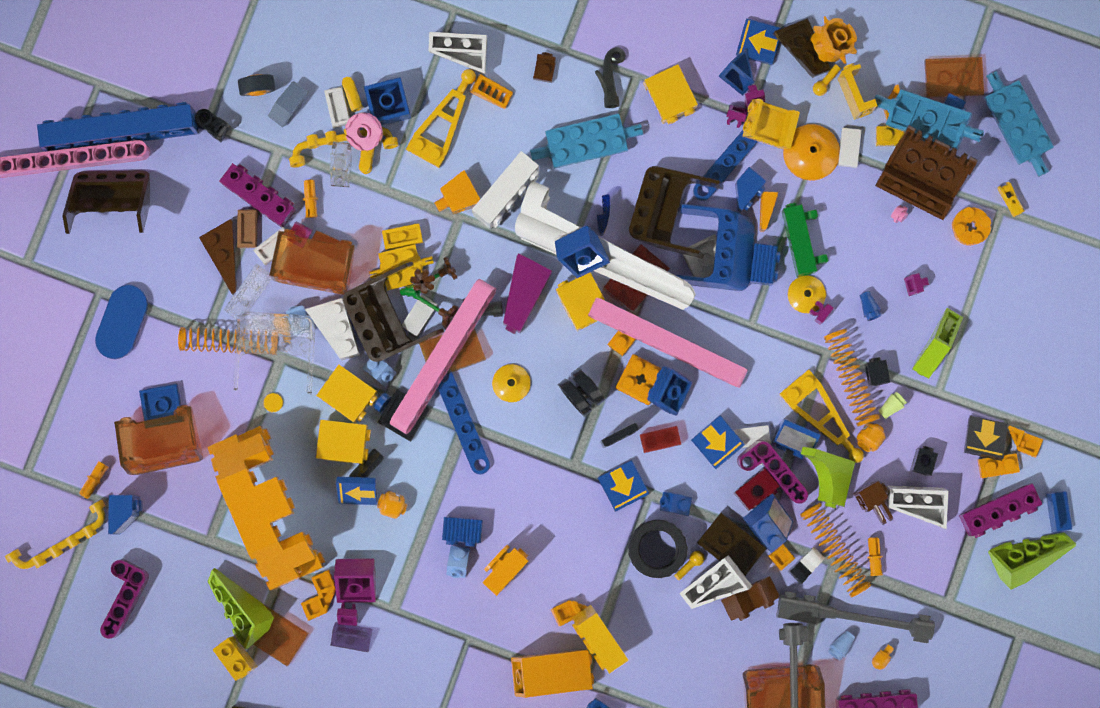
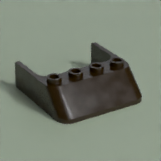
M658 166L649 167L642 181L629 226V234L632 238L651 246L703 259L704 254L700 250L671 244L672 232L684 191L688 185L700 184L723 190L724 185L721 181Z
M142 170L82 171L76 173L73 176L62 215L65 233L70 234L74 218L79 213L137 211L139 233H144L150 207L149 173Z
M413 262L405 263L347 291L343 296L344 306L366 354L374 362L387 359L444 332L442 328L415 341L409 339L385 290L386 280L414 266Z

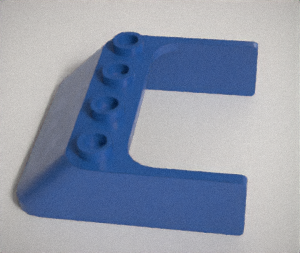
M682 204L680 214L718 218L714 269L711 276L707 278L675 276L687 281L691 286L733 291L745 290L750 283L755 233L754 221L750 217L729 209Z

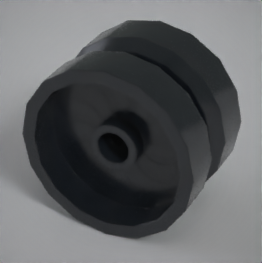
M578 367L571 373V378L576 384L575 386L568 379L562 380L557 385L579 413L585 417L592 412L587 399L593 405L599 406L605 401V398L592 379Z

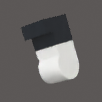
M813 547L788 572L802 584L815 568L822 563L825 557Z

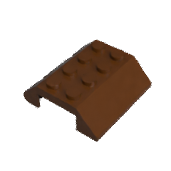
M908 125L886 162L875 186L944 220L953 204L955 196L968 174L972 173L978 160L972 156L967 159L968 154L966 153L959 157L956 155V148L953 147L949 150L950 145L938 139H935L933 142V137L930 135L927 139L921 137L922 131L918 130L915 133L916 128Z

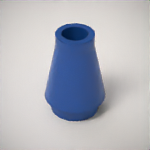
M870 291L859 295L864 318H867V321H872L882 316V309Z

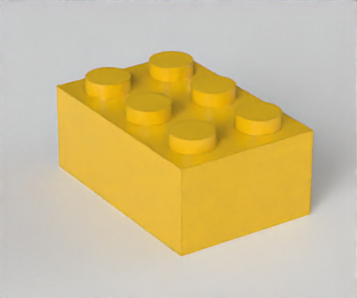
M589 605L572 617L575 622L572 624L573 628L581 639L585 637L582 641L591 654L596 653L593 657L602 671L606 669L610 674L629 661L592 605Z

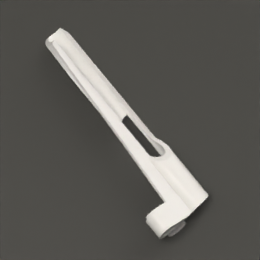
M532 181L523 199L521 213L518 215L515 223V232L522 240L556 254L555 241L582 227L547 210V203L550 200L549 187ZM599 237L610 263L607 264V267L602 266L594 270L595 272L682 310L692 303L696 294L693 287L687 281Z

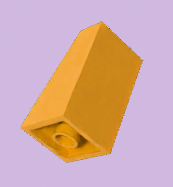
M589 650L511 657L514 694L516 697L528 698L593 689L594 676L590 669L592 656Z

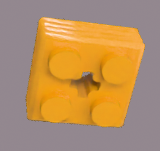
M632 354L615 388L646 405H650L651 402L647 400L648 392L653 387L657 379V373L662 368ZM636 376H645L644 380H646V383L638 384Z

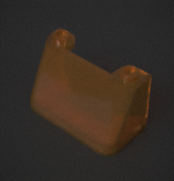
M284 229V232L278 231L269 274L273 281L341 295L349 291L355 245H352L351 241L341 240L340 243L333 244L299 237L295 234L296 231Z
M178 406L173 411L174 415L136 422L131 417H124L120 421L114 422L120 466L127 474L139 475L203 460L202 448L191 406Z
M798 665V708H825V683L821 670L817 665ZM790 666L750 669L743 672L745 708H791Z

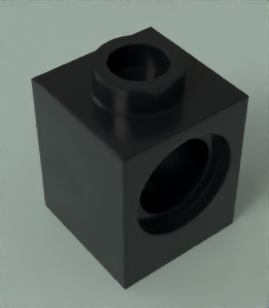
M880 357L869 359V363L864 365L868 387L890 383L887 361L881 360Z
M927 446L917 448L910 471L925 476H932L938 453L933 452L934 449ZM922 455H926L929 458V463L926 466L920 462Z

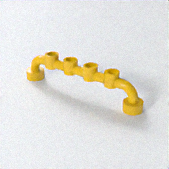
M362 127L363 130H360V133L366 137L367 130ZM382 127V135L385 136V139L382 140L384 149L398 147L397 137H393L387 128ZM344 129V134L339 135L336 134V131H328L325 133L324 138H318L316 134L308 135L306 137L307 141L298 143L294 147L292 157L289 158L290 167L296 168L305 165L304 156L300 155L303 149H315L322 145H335L343 141L348 142L346 130Z
M100 500L89 506L92 514L96 512L98 515L95 522L26 562L19 559L22 556L19 549L4 556L8 563L12 561L20 569H29L33 566L37 569L46 564L45 559L50 556L55 559L63 554L62 549L67 546L72 549L79 545V539L84 536L89 539L96 535V529L103 525L105 521L103 508L106 506L104 501Z

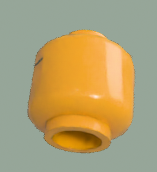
M876 423L866 424L857 435L858 446L866 452L877 451L886 438L883 427Z
M387 491L385 494H381L377 508H379L380 514L396 519L400 514L404 515L407 504L403 495Z

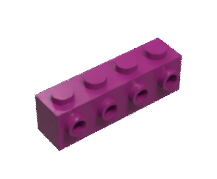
M232 163L219 182L278 226L284 227L296 211L293 207L294 203L286 197L284 199L278 196L279 192L273 187L269 186L267 188L262 185L264 181L256 175L251 177L247 174L248 170L241 164L236 166Z
M1030 483L962 513L959 517L968 536L978 538L985 535V530L989 528L996 530L1004 526L1003 522L1007 520L1013 522L1020 519V514L1025 512L1031 514L1038 511V506L1042 505V502L1033 483Z
M911 689L899 690V693L891 694V691L879 692L880 695L872 696V693H861L860 697L841 695V699H835L836 708H918L917 694L911 692Z

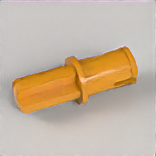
M311 179L305 180V198H303V201H305L306 218L318 217L316 202L318 198L316 197L315 181Z
M98 461L90 476L87 475L88 479L79 494L87 499L90 498L96 486L101 484L100 480L109 467Z
M878 537L868 538L869 556L867 559L870 561V576L883 575L881 558L883 556H881L880 539Z

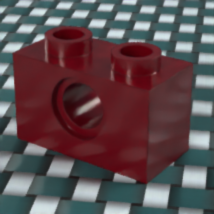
M764 468L736 490L734 494L744 507L750 511L762 503L761 501L766 497H769L771 494H777L778 491L776 489L779 485ZM755 486H760L763 490L762 495L759 497L753 494Z

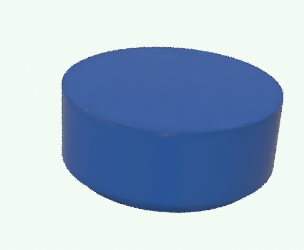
M383 393L376 401L374 409L382 412L390 402L391 396Z

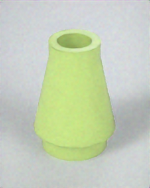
M896 391L889 396L878 411L887 419L889 416L905 408L904 405L907 402Z

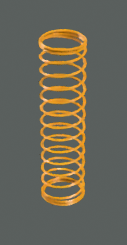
M180 327L179 329L178 347L180 351L185 350L187 352L191 347V350L194 352L198 347L199 351L202 352L206 347L207 352H210L213 347L214 351L217 353L221 347V351L223 353L226 352L227 348L230 353H233L236 347L237 353H240L242 351V348L246 354L249 352L250 348L253 354L256 353L257 348L260 354L264 353L265 348L268 355L270 353L272 355H275L277 352L278 335L276 330H273L271 334L270 352H268L267 348V330H265L264 347L261 353L259 344V330L257 331V344L254 352L252 348V330H250V341L248 350L246 352L244 345V329L242 330V344L240 351H238L237 348V329H235V341L232 351L230 350L229 345V328L227 329V344L224 351L222 348L221 328L219 333L220 340L217 351L215 350L214 345V328L212 329V343L210 350H208L206 341L207 328H205L204 331V345L202 350L200 349L199 345V327L197 328V343L194 350L191 341L192 328L190 327L189 330V345L187 350L185 349V327Z
M842 329L831 334H828L823 338L824 340H826L825 343L839 341L828 347V350L842 348L831 354V357L844 355L835 360L833 364L847 362L836 368V371L850 369L839 375L838 378L853 376L843 381L841 385L856 383L846 388L844 392L859 390L847 396L846 399H853L864 396L849 404V406L864 404L853 410L852 413L867 411L854 419L856 421L866 419L856 423L858 427L866 423L880 419L879 414L862 417L874 411L876 407L859 410L871 404L874 400L856 403L870 396L871 393L853 396L867 389L868 386L848 390L864 382L866 379H860L845 383L863 374V372H857L843 376L844 374L860 367V365H854L851 367L840 369L858 359L852 358L837 362L855 352L849 351L834 355L852 346V344H846L843 346L831 348L850 338L848 336L829 341L830 339L847 332V329Z
M819 502L814 506L810 507L809 509L805 510L804 512H802L800 516L803 518V520H806L814 515L823 512L821 515H819L817 518H815L813 521L807 524L806 527H809L819 521L826 519L822 524H820L818 527L811 531V533H814L824 527L831 525L824 532L815 537L814 540H817L829 533L834 532L830 537H828L826 540L819 544V546H822L834 539L839 538L836 542H834L832 545L826 548L822 553H825L837 546L844 544L837 551L828 556L827 559H830L842 552L847 551L843 556H841L839 559H837L830 565L833 566L845 559L852 557L849 561H847L841 567L836 569L835 572H838L850 565L855 564L850 570H848L846 573H844L838 578L841 579L853 572L860 570L856 575H854L848 581L843 583V585H846L858 578L863 577V579H861L858 583H856L854 586L847 590V592L853 590L849 594V596L854 597L868 589L871 586V584L868 581L861 583L866 578V575L856 577L861 573L862 569L859 568L853 570L858 565V562L848 564L854 558L853 555L843 558L850 551V549L840 551L846 545V543L843 542L835 545L842 538V536L832 538L838 532V530L835 529L827 532L829 529L833 527L834 523H829L822 526L830 519V517L827 516L819 519L823 514H825L826 510H821L819 512L814 513L822 506V504Z

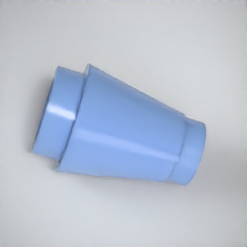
M845 631L829 646L828 652L837 660L845 658L855 637L850 632Z

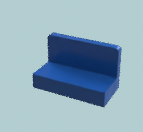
M1067 491L1046 494L1051 532L1072 530Z

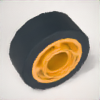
M256 74L238 79L239 94L241 96H260L275 91L273 75Z

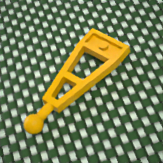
M466 69L462 72V81L457 90L452 89L414 133L406 147V151L437 168H440L449 152L466 99L463 93L468 84H472L476 80V74L471 69ZM455 97L459 101L452 117L442 110ZM437 116L451 123L443 148L421 136Z
M807 370L779 394L793 411L837 446L841 443L849 452V459L851 461L860 463L863 460V451L860 448H855L847 439L850 434L822 384L810 370ZM815 389H817L829 410V413L818 422L797 405ZM832 417L842 433L838 438L823 426Z

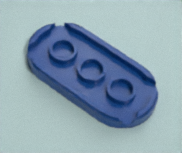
M124 285L117 288L110 296L95 337L98 351L109 359L123 358L134 347L148 309L146 296L138 287Z

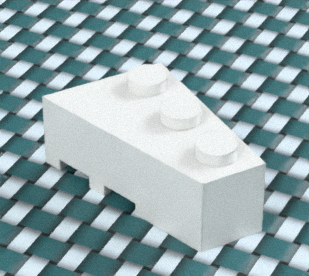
M429 32L428 51L430 53L486 74L487 35Z
M342 298L305 309L342 361L360 355L349 315Z
M886 486L889 492L887 493L886 505L889 508L947 529V489L939 487Z
M728 555L679 594L689 607L693 609L749 590L752 585Z

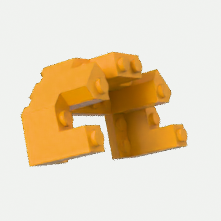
M258 426L241 435L235 434L208 446V451L210 455H214V458H211L214 471H218L219 474L215 476L246 550L252 560L256 558L257 564L255 565L262 578L267 577L269 580L266 582L269 590H275L324 568L323 563H325V559L321 552L318 553L317 550H312L311 545H313V541L310 535H306L305 532H300L280 541V530L273 523L294 514L293 509L295 505L291 497L287 498L285 491L287 487L283 479L279 480V477H274L261 484H255V482H258L255 473L253 471L250 472V470L272 461V455H274L269 442L271 436L268 429Z

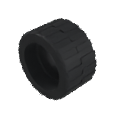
M651 520L641 524L634 530L628 544V554L631 563L640 573L651 578H664L676 573L683 566L687 557L688 546L685 536H683L682 531L676 525L665 520ZM651 531L666 532L675 542V556L666 566L652 567L641 558L639 552L640 542Z

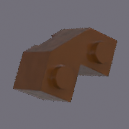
M770 576L752 583V587L749 590L721 599L731 621L737 618L742 621L750 617L749 613L762 606L766 609L775 604L774 600L778 599L780 595Z

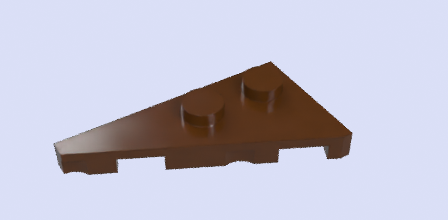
M229 219L200 236L199 239L231 294L234 295L237 288L233 221Z

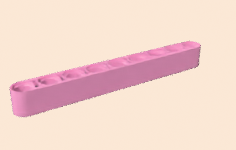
M135 140L0 157V178L143 161L150 156V148L143 141ZM143 146L144 152L136 154L137 148ZM120 149H125V154L122 157H118L117 152ZM106 151V157L99 159V153ZM87 153V159L80 162V156ZM68 156V161L65 164H61V158ZM45 158H49V164L42 166V161ZM30 160V166L23 169L24 162ZM7 163H11L10 170L4 171V166Z
M481 279L475 282L392 416L390 425L405 434L412 430L496 293L495 287Z
M600 298L595 299L588 314L589 317L735 387H741L748 371L738 364Z

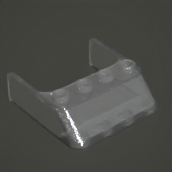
M241 313L237 318L233 390L238 391L239 364L243 355L248 353L303 356L308 359L306 392L312 395L315 355V325L312 318L308 315Z

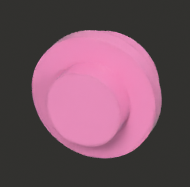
M901 205L897 206L891 214V218L894 219L893 221L895 223L903 222L908 216V208Z

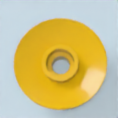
M800 276L789 286V303L798 312L807 314L811 309L817 311L819 307L815 303L819 301L824 304L825 287L820 280L813 276ZM806 290H809L811 292L810 297H806L804 295V292Z
M515 364L504 365L494 374L492 380L493 390L505 402L520 401L530 390V377L521 366ZM513 379L515 385L509 386L508 380Z

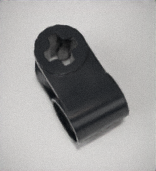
M200 109L195 115L199 126L220 143L223 141L222 138L227 131L233 128L207 109ZM209 115L210 119L208 122H200L201 116Z

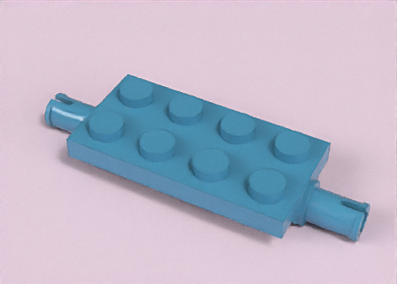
M997 71L987 75L986 78L994 91L992 94L984 97V100L1018 165L1028 161L1032 163L1038 177L1048 173L1049 170L1042 159V154L1053 149L1054 146L1020 81L1018 80L1008 86H1004Z
M900 89L898 96L892 100L878 94L875 96L877 107L888 110L889 117L886 122L888 127L904 132L907 126L910 125L916 128L915 133L918 130L922 131V138L927 139L930 135L933 137V142L935 139H938L950 145V148L954 147L957 150L964 137L981 142L982 138L980 136L983 137L984 135L983 130L968 126L972 117L970 112Z
M615 114L547 130L545 134L548 144L544 147L530 149L531 158L534 161L549 157V159H552L555 169L628 152L627 138L642 136V126L640 123L624 128L620 115Z

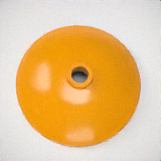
M806 124L796 128L791 149H783V158L787 168L798 178L808 181L820 180L827 177L836 168L839 161L840 146L834 134L827 128L816 124ZM815 147L817 151L812 153L810 148Z

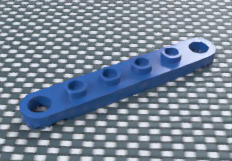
M742 130L703 177L719 180L723 183L758 141L743 137L744 131ZM696 184L693 194L697 200L705 201L712 196L717 188L705 186L708 189V194L700 196L697 189L704 185Z
M449 369L447 371L449 379L446 382H441L438 390L472 471L479 475L485 474L489 470L490 462L453 373ZM479 459L484 460L486 463V467L483 470L475 468V462Z

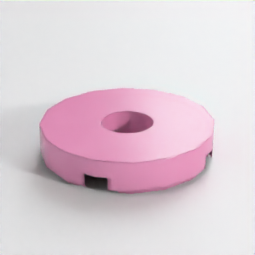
M362 112L353 115L345 126L347 140L357 150H372L382 139L383 130L381 123L370 113ZM361 127L367 130L366 137L360 133Z

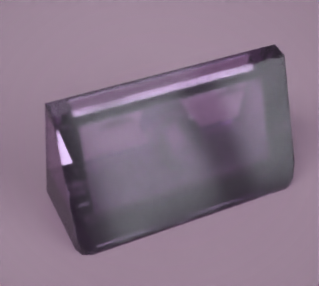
M335 622L332 629L330 646L369 652L373 629L352 625H338V622Z

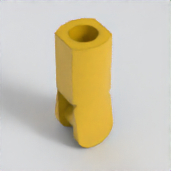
M344 77L342 85L351 111L357 112L364 109L355 82L350 77Z
M375 148L361 151L359 170L363 174H369L372 171Z
M1006 182V185L1003 187H997L999 194L1013 217L1025 212L1010 182ZM1010 192L1012 197L1007 198L1006 193Z

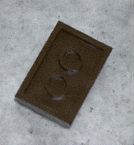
M719 513L697 542L698 545L719 561L729 555L744 576L747 575L767 549L722 513Z

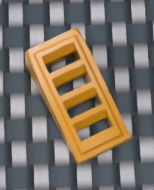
M482 74L477 76L470 90V93L503 109L506 108L513 94L512 91ZM481 82H482V83H484V86H483L482 90L480 91V90H478V88H479V86H480V84H481ZM488 86H491V89L487 95L485 92ZM495 89L499 90L496 97L493 98L492 95ZM503 92L505 93V96L502 102H500L498 100Z
M763 192L761 194L760 232H765L768 227L778 192Z

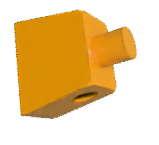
M463 170L440 188L443 197L435 201L434 204L439 212L449 207L454 215L472 209L479 202L480 197L465 170Z

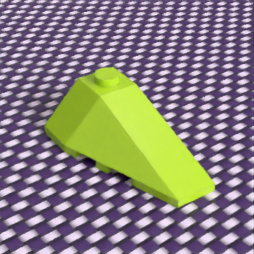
M1065 532L1041 536L1039 540L1029 541V539H1023L1022 543H1003L988 550V554L999 578L1012 590L1037 576L1076 547V543Z
M216 568L212 569L207 582L217 602H222L225 610L224 616L226 619L230 618L234 626L232 629L234 636L246 650L270 629L274 617L263 603Z

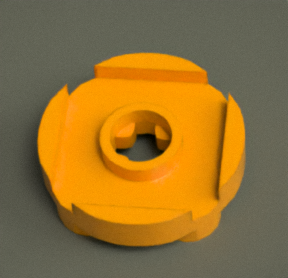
M967 207L958 212L953 218L952 229L954 237L963 245H977L989 236L991 219L981 209ZM967 223H975L976 230L969 231Z

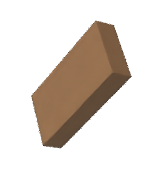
M238 210L237 248L257 247V210Z

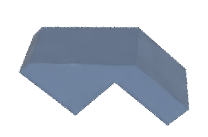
M292 81L274 103L268 117L281 127L286 126L293 112L304 102L308 91L295 81Z

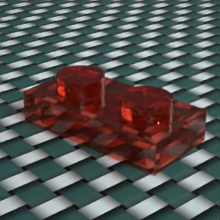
M677 426L639 435L643 453L682 445Z

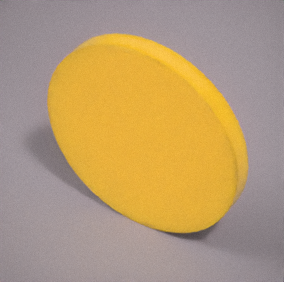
M276 393L268 394L264 399V407L269 412H277L283 406L281 396Z

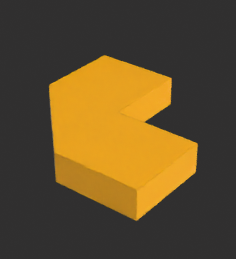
M330 570L311 577L318 596L301 603L308 621L326 614L336 591L335 582Z

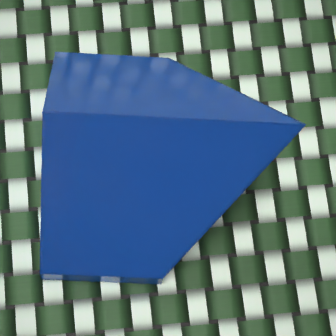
M746 48L719 75L723 81L742 96L748 90V86L753 85L755 82Z

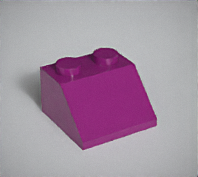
M336 559L334 580L337 603L376 602L375 559Z

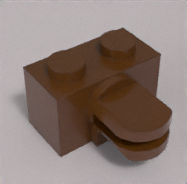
M875 481L853 493L862 510L869 512L873 509L882 525L887 524L885 517L888 521L893 520V516L885 504L888 498L887 493L889 492L884 483L880 484L879 481Z

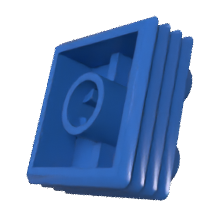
M663 366L657 373V379L653 387L648 392L647 400L665 412L677 416L692 386V381L673 368Z

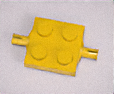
M414 244L378 253L380 269L369 271V275L373 279L405 263L413 262L414 266L386 280L385 284L388 291L413 285L410 282V278L415 276V270L419 269L422 273L423 266L434 264L432 256L421 259Z

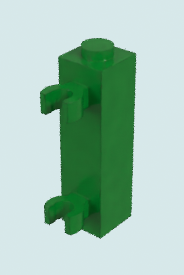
M802 204L785 205L786 208L782 210V216L796 278L815 274L817 272L816 265L828 262L827 254L814 257L806 223L808 220L817 219V209L804 212Z

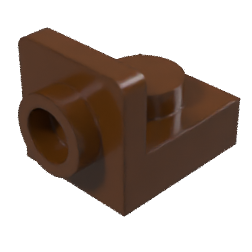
M547 52L537 54L533 80L552 83L556 64V57H553V54Z

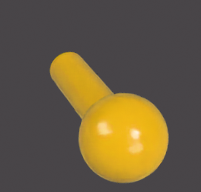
M835 64L822 81L814 83L813 92L815 95L823 96L828 90L827 85L841 70L838 65Z
M701 551L692 552L689 561L674 575L675 578L681 580L694 566L702 565L705 561L704 554Z

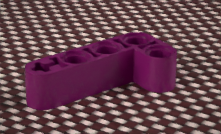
M758 440L738 456L737 464L741 469L751 471L762 464L790 500L798 504H802L807 500L808 492L768 442ZM761 444L766 446L764 454H759L757 450ZM749 456L751 464L745 467L742 461L745 457ZM773 459L778 461V466L775 469H771L769 465ZM785 474L790 476V481L787 484H783L781 480ZM794 487L798 490L801 497H795L796 493L790 488Z
M116 560L111 565L112 574L125 582L100 628L102 636L107 639L116 638L120 635L149 579V574L146 570L127 560ZM120 563L125 565V572L123 574L117 571ZM137 572H140L143 576L140 583H137L134 579V575ZM128 589H130L133 592V598L131 600H128L125 597V593ZM118 607L124 609V615L121 618L116 614ZM113 625L114 633L109 634L110 630L107 628Z

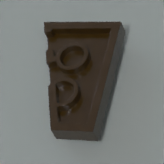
M808 18L774 31L773 35L812 78L831 70L828 61H821L811 41L814 31Z

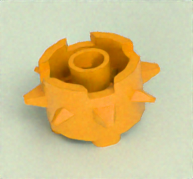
M824 16V25L813 27L815 33L812 35L811 41L821 61L837 62L841 59L846 64V55L848 53H857V50L854 48V44L857 41L855 30L850 24L846 25L843 19L833 18L829 21Z

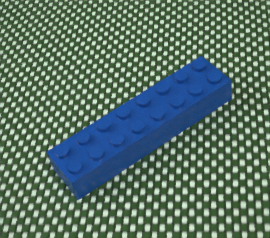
M180 102L176 103V106L171 107L159 105L156 109L142 107L134 112H130V110H121L119 114L105 112L100 113V116L83 115L81 119L74 120L71 117L62 118V121L59 122L45 120L42 121V124H37L39 147L46 152L135 140L144 142L197 135L199 131L198 123L195 119L196 111L190 104Z

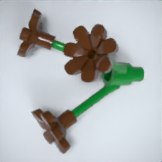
M446 256L443 258L444 268L440 269L435 275L428 276L429 271L427 269H424L422 273L419 269L415 270V276L410 278V282L414 285L401 288L400 294L413 297L437 311L442 316V326L447 329L458 311V306L453 305L447 311L444 308L440 309L420 296L421 293L426 294L428 290L434 289V285L431 282L435 281L438 277L442 278L448 274L454 280L458 279L455 274V268L451 267L449 258Z

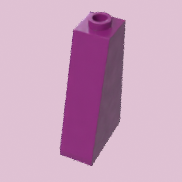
M519 253L515 261L503 325L506 326L505 329L513 334L516 332L521 333L552 275V270Z

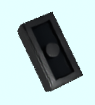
M374 448L368 454V460H364V464H359L350 473L349 477L367 478L385 459L384 456Z

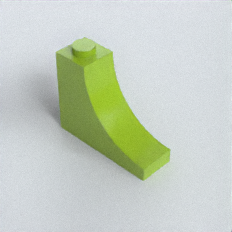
M949 308L945 309L930 339L917 357L912 370L928 379L931 377L953 345L963 320L961 315Z
M802 447L801 455H804L813 463L818 474V500L825 502L824 506L834 509H836L837 505L845 507L855 462L818 449Z

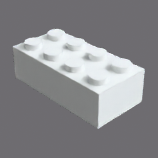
M521 151L473 207V216L490 230L493 227L497 228L503 221L504 213H510L514 208L515 200L517 198L521 199L526 194L527 186L532 181H537L539 178V165Z

